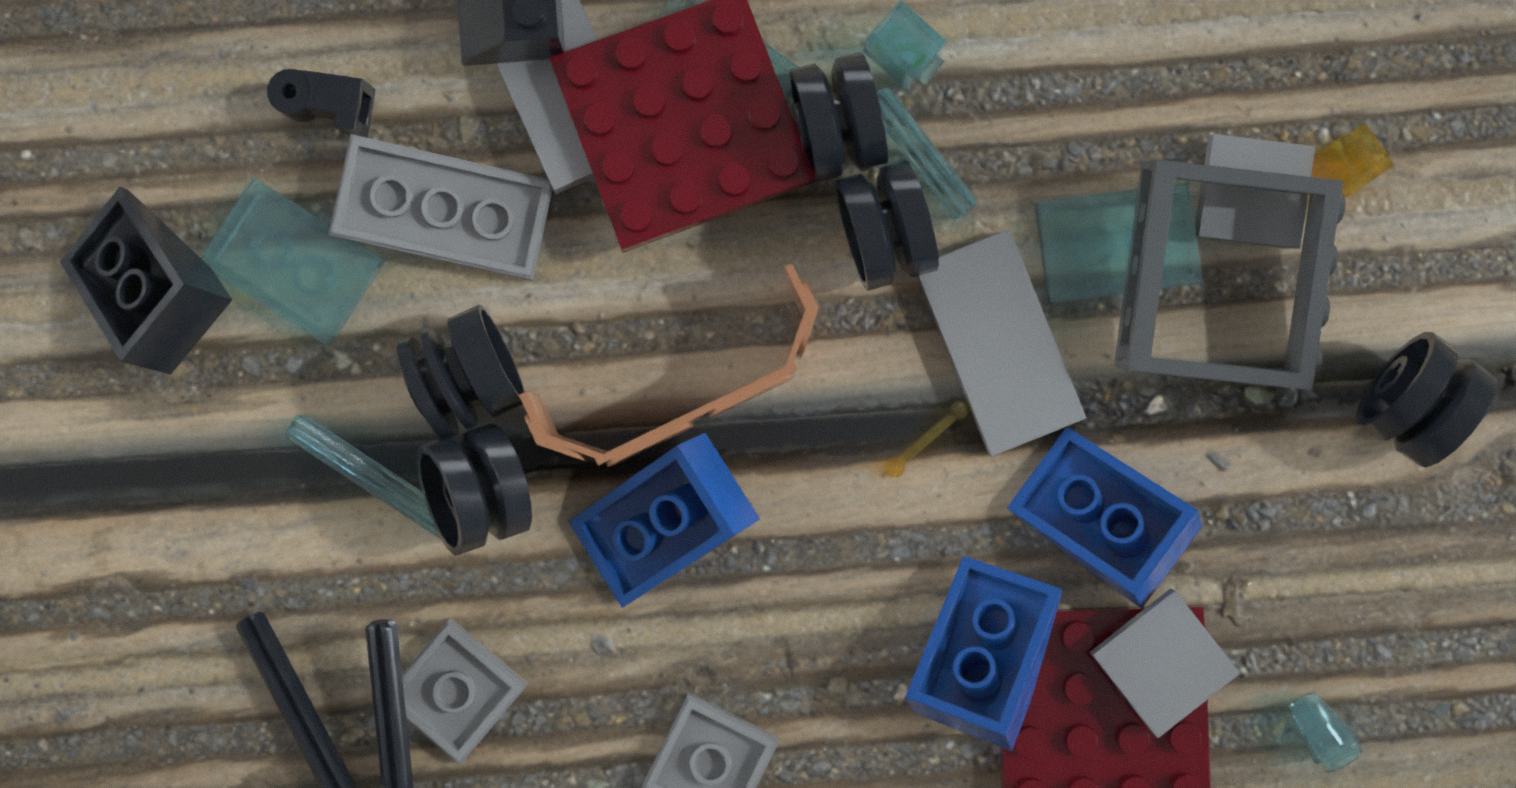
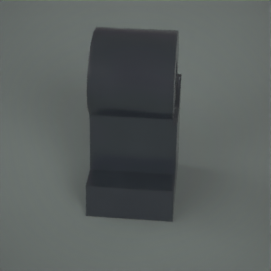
M284 69L277 72L270 79L267 86V97L270 104L277 111L292 120L308 122L316 117L335 120L334 127L347 136L353 134L368 138L376 89L362 78L306 70Z

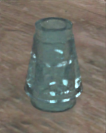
M1315 691L1302 695L1288 706L1293 713L1295 722L1314 764H1321L1327 773L1347 766L1363 753V750L1357 743L1360 737L1323 699H1320Z

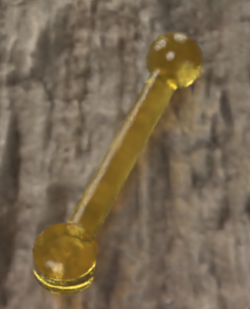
M961 400L953 402L949 409L950 413L898 458L891 457L887 459L884 464L886 474L893 478L901 476L904 473L905 464L956 420L960 421L968 417L970 412L968 404Z

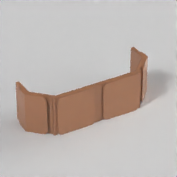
M792 263L784 267L783 278L802 315L796 337L784 367L610 451L559 435L540 394L524 392L519 397L527 412L524 415L525 421L536 444L583 461H590L595 458L598 465L607 464V466H614L693 428V422L707 415L714 418L790 381L793 378L792 374L797 371L794 363L796 354L799 359L802 358L819 310L809 286L805 280L800 281Z

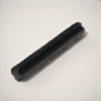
M257 612L239 621L236 624V629L320 788H354L355 783L266 615L263 612Z
M392 619L374 620L366 626L365 633L382 788H414L397 624Z

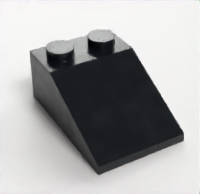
M119 187L60 261L119 360L170 375L233 300L211 267L137 197L123 187Z

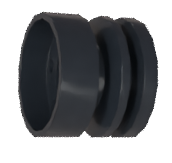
M480 304L448 318L447 325L451 343L448 345L430 327L421 331L422 345L412 336L397 342V354L407 390L419 412L441 439L446 437L452 438L458 435L459 426L457 419L466 429L477 426V413L474 401L479 400L492 417H498L523 405L519 395L524 393L525 390L517 367L497 326L486 309Z

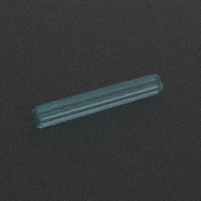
M297 415L292 420L285 433L287 439L441 540L430 517L422 491L307 415Z

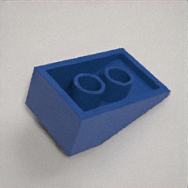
M1066 427L1007 506L1008 511L1100 581L1141 609L1202 528L1200 516L1196 508Z
M703 433L675 446L572 518L568 523L623 608L759 521L760 518L707 434Z
M963 556L905 697L914 713L1012 751L1031 703L1063 593L1062 589Z

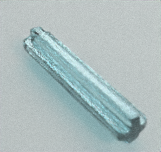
M887 87L877 92L886 133L951 216L955 219L963 217L977 204L976 198L891 89Z

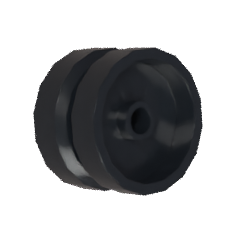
M861 52L835 58L831 70L834 93H831L825 73L815 63L789 70L794 121L799 132L802 150L806 151L813 168L815 182L841 177L845 167L843 142L846 144L851 161L860 171L886 166L888 163V147L882 111L870 67L864 54Z
M907 160L880 167L877 176L879 200L870 180L861 173L835 180L836 198L847 242L858 275L867 291L893 284L896 273L894 252L901 268L912 278L937 271L939 267L938 248L930 212L916 173Z
M1423 332L1397 350L1374 377L1359 403L1356 413L1357 424L1378 439L1387 441L1394 438L1397 452L1416 465L1426 468L1441 462L1455 452L1474 432L1495 398L1498 381L1495 374L1473 359L1457 361L1458 354L1455 347L1435 333Z
M491 423L468 430L463 433L460 445L451 438L446 437L423 444L418 448V475L423 496L438 535L446 548L454 556L485 546L488 532L498 540H503L530 530L532 506L527 481L520 460L510 440L499 426Z

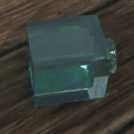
M900 0L866 38L863 52L903 88L909 91L918 80L926 85L943 66L945 61L940 55L947 40Z

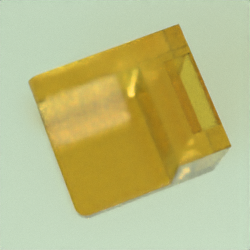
M1363 123L1347 131L1314 154L1311 177L1343 181L1342 194H1344L1346 199L1393 167L1394 163L1367 124Z

